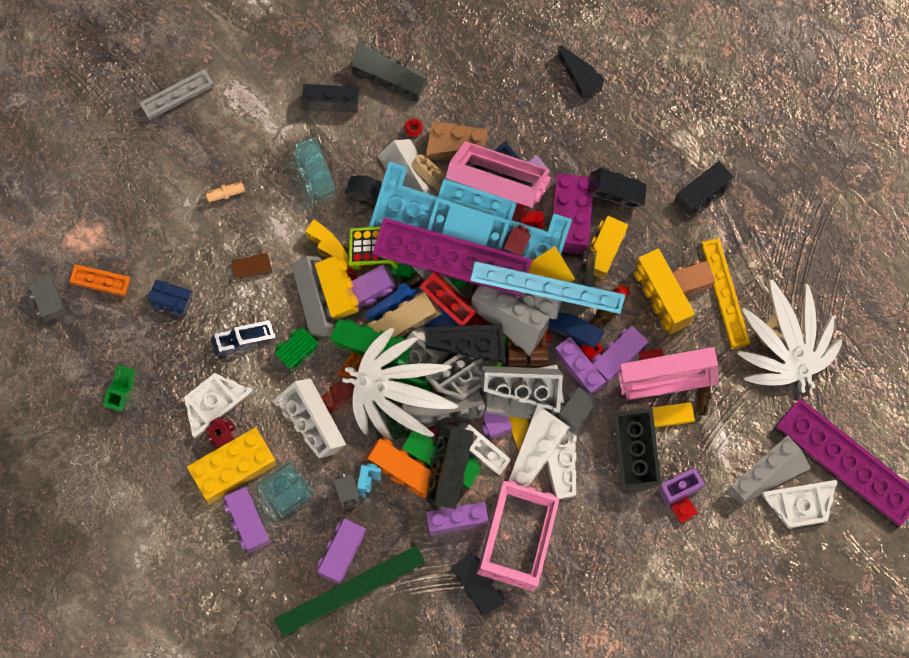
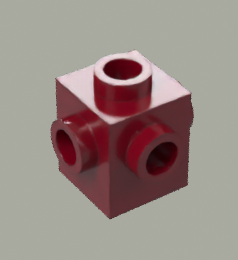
M220 417L215 418L209 422L211 426L206 428L208 432L206 433L207 438L211 443H215L217 448L238 438L234 431L236 429L234 423L226 417L222 419Z

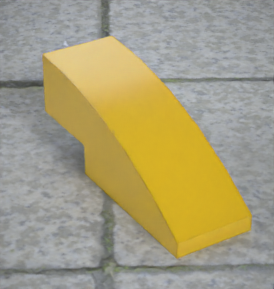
M313 219L305 231L306 238L318 244L317 250L320 255L325 258L336 255L345 260L347 268H351L349 266V257L341 243L328 229Z

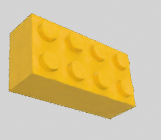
M659 248L639 257L634 269V276L643 285V293L647 298H650L654 313L660 316V323L663 329L667 330L669 335L689 326L695 313Z
M255 427L187 466L209 505L277 466Z

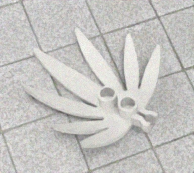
M769 279L773 306L786 342V347L761 319L745 308H741V311L758 336L775 354L784 360V363L762 355L737 351L738 355L756 366L780 372L743 376L742 379L761 385H784L798 380V390L804 393L806 392L805 381L808 383V387L811 389L815 388V384L812 382V374L825 369L835 359L841 348L842 340L838 339L827 349L834 328V316L830 315L813 351L816 338V312L809 285L804 284V343L798 320L791 305L775 282Z
M390 328L381 334L368 348L363 356L358 372L351 367L345 368V371L349 372L351 376L357 377L343 378L342 382L355 385L353 391V411L356 421L365 435L369 434L368 414L377 430L387 440L393 441L381 414L373 403L375 401L384 412L400 424L420 434L433 437L434 434L385 397L417 407L456 409L459 407L457 404L439 395L390 379L431 375L451 369V365L408 364L382 370L383 366L399 357L418 340V337L407 339L392 346L380 355L395 330Z

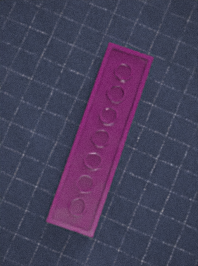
M383 218L373 255L436 272L518 297H522L523 292L470 281L473 263L477 261L529 273L532 259L388 218Z
M799 398L775 429L784 436L788 435L799 448L897 526H902L909 517V484Z

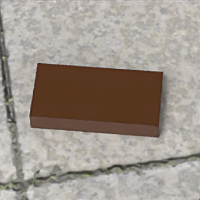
M268 253L231 261L235 280L272 272Z

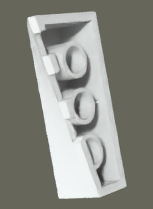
M311 378L295 381L272 401L276 406H280L283 410L282 414L286 418H290L294 423L295 430L304 435L305 442L319 458L335 455L346 446Z

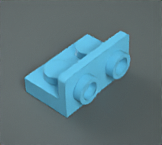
M368 463L366 466H361L357 485L360 497L366 498V493H370L372 479L381 481L382 473L377 465Z

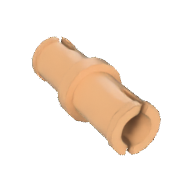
M242 181L227 186L221 185V188L208 192L206 191L205 195L208 203L223 198L225 200L229 199L230 196L244 193L245 190Z

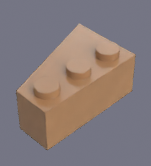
M432 121L426 157L431 162L442 159L443 161L449 160L454 157L465 141L485 148L488 130Z

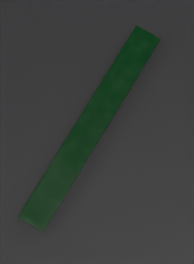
M416 545L274 618L282 636L285 637L426 564Z

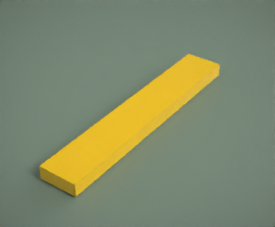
M720 238L703 241L700 245L705 261L708 262L715 279L713 289L730 348L734 349L750 345Z

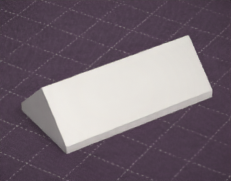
M410 139L394 140L378 155V159L385 171L389 162L408 167L403 186L439 196V193L413 169L412 162L419 153Z

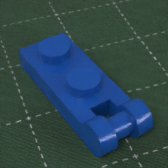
M403 283L396 292L365 313L366 318L371 322L378 321L383 318L382 315L386 312H393L398 309L399 304L414 299V295L418 292L410 289L408 285Z

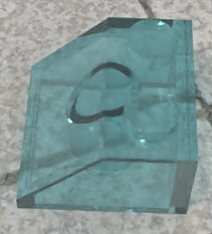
M287 463L257 484L281 518L291 513L293 509L307 502L313 496L304 478L290 463Z

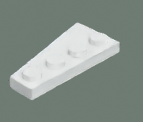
M536 407L509 481H514L522 487H530L570 427L544 408Z
M570 431L566 433L547 461L553 493L560 500L576 496V435Z

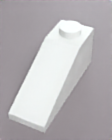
M460 422L457 427L474 431V441L470 447L469 454L500 475L511 459L470 424Z

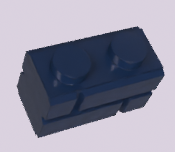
M156 279L149 294L148 302L151 308L157 311L165 309L173 316H186L193 299L192 290Z

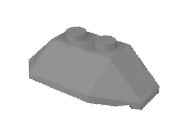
M457 354L443 363L444 365H451V369L426 375L425 377L437 392L463 400L481 388L482 366L493 367V361Z

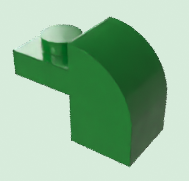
M121 364L116 366L113 382L107 388L103 406L118 411H123L127 407L135 388L134 381L137 369Z

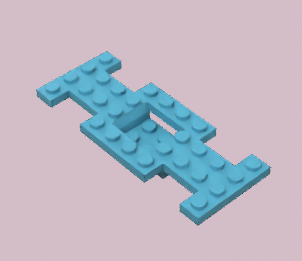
M393 162L388 163L369 227H380L383 218H388L515 254L503 248V245L513 225L518 227L520 224L528 228V233L531 234L521 256L530 258L533 261L555 246L561 255L572 219L553 214L547 232L513 221L512 217L517 202L447 179H443L439 196L437 197L403 186L408 167Z

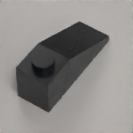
M562 45L559 46L557 56L581 99L583 100L601 92L604 83L602 75L598 74L594 67Z

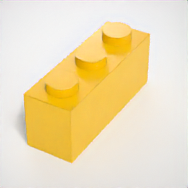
M607 216L605 221H601L597 230L600 232L598 238L594 236L590 245L593 249L590 254L586 253L584 257V271L605 279L627 231L628 224L610 216Z
M335 255L315 263L331 317L338 320L359 312L357 308L359 305L358 299L353 295L351 289L353 288V283L350 277L347 276L346 270L348 268L345 260Z

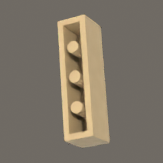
M422 291L414 295V299L399 304L398 309L393 312H386L382 315L383 318L378 321H372L367 326L373 328V331L376 332L394 328L395 330L391 337L397 338V336L403 338L438 317L442 312L437 303Z

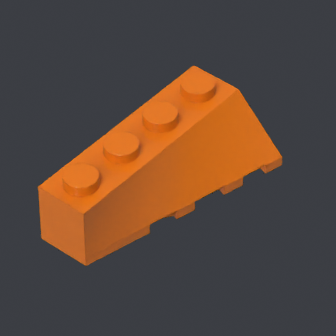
M385 438L383 440H376L361 463L364 465L368 463L377 465L381 469L382 474L391 475L390 478L397 484L403 486L407 484L409 491L426 500L429 476L433 475V470L427 469L424 462L418 459L415 461L410 458V454L405 450L394 448L391 441Z

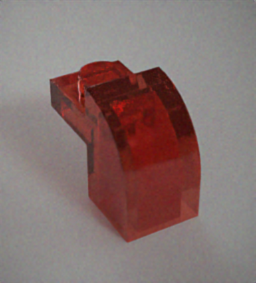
M341 380L329 387V391L321 396L330 414L335 413L346 403H353L355 385L342 382Z

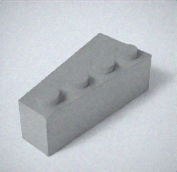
M482 366L480 385L484 392L512 398L519 402L530 403L537 407L551 409L560 413L563 374L559 369Z

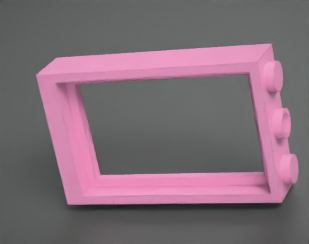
M466 141L451 159L446 179L532 208L536 202L540 201L541 196L544 195L551 181V177H549L550 169ZM467 162H470L533 183L535 185L532 188L520 184L518 182L467 166L466 164Z
M714 347L620 364L621 371H618L621 393L626 395L627 401L719 385L718 362Z
M503 481L498 490L477 574L534 592L539 584L560 498L555 497L552 493L538 492L533 487L519 486L514 481ZM507 494L548 507L531 575L490 562Z

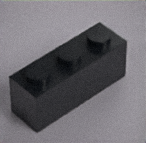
M303 84V110L358 113L359 87Z
M718 161L679 191L675 201L688 216L693 213L697 214L704 208V204L707 202L712 203L718 197V193L721 191L726 192L732 186L731 182L734 176Z
M601 167L590 173L588 194L634 210L645 205L647 184L640 182L639 179L628 178L622 173H614L609 171L608 168Z
M471 553L452 565L451 570L485 619L504 606L505 602L503 600H505V597L500 589L496 590L492 585L494 583L493 579L477 574L480 559L478 556L474 557Z

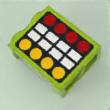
M381 226L350 228L349 266L353 270H362V265L392 264L394 268H398V262L373 255Z

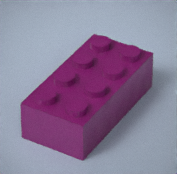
M557 173L554 186L552 217L553 214H558L572 219L562 252L583 255L587 253L593 195L588 194L590 177Z

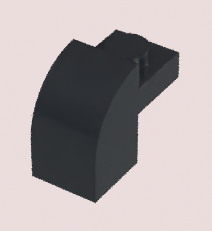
M364 175L351 176L344 194L358 202L368 200L376 205L382 182Z

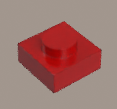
M688 496L670 507L680 524L698 514Z

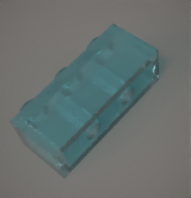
M317 138L295 144L296 151L293 154L296 162L301 163L302 168L299 169L302 178L307 179L308 184L306 188L309 196L313 195L314 200H318L335 194V184Z

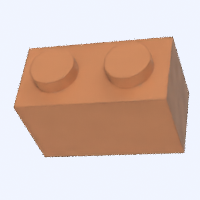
M696 261L690 267H679L672 271L685 296L712 288L715 283L707 261L702 263L701 261Z

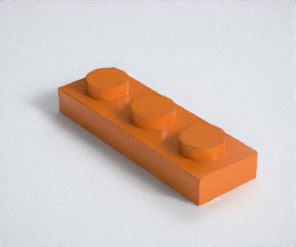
M75 264L69 282L72 285L126 297L131 278Z

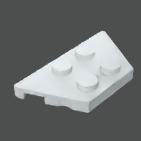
M214 373L187 394L184 400L193 438L196 439L206 431V428L211 426L209 424L210 421L217 417L221 419L250 396L253 390Z
M837 480L766 491L762 493V496L788 529L826 523L829 518Z

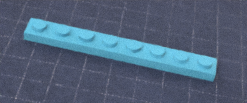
M477 261L473 263L470 281L619 314H621L625 294Z

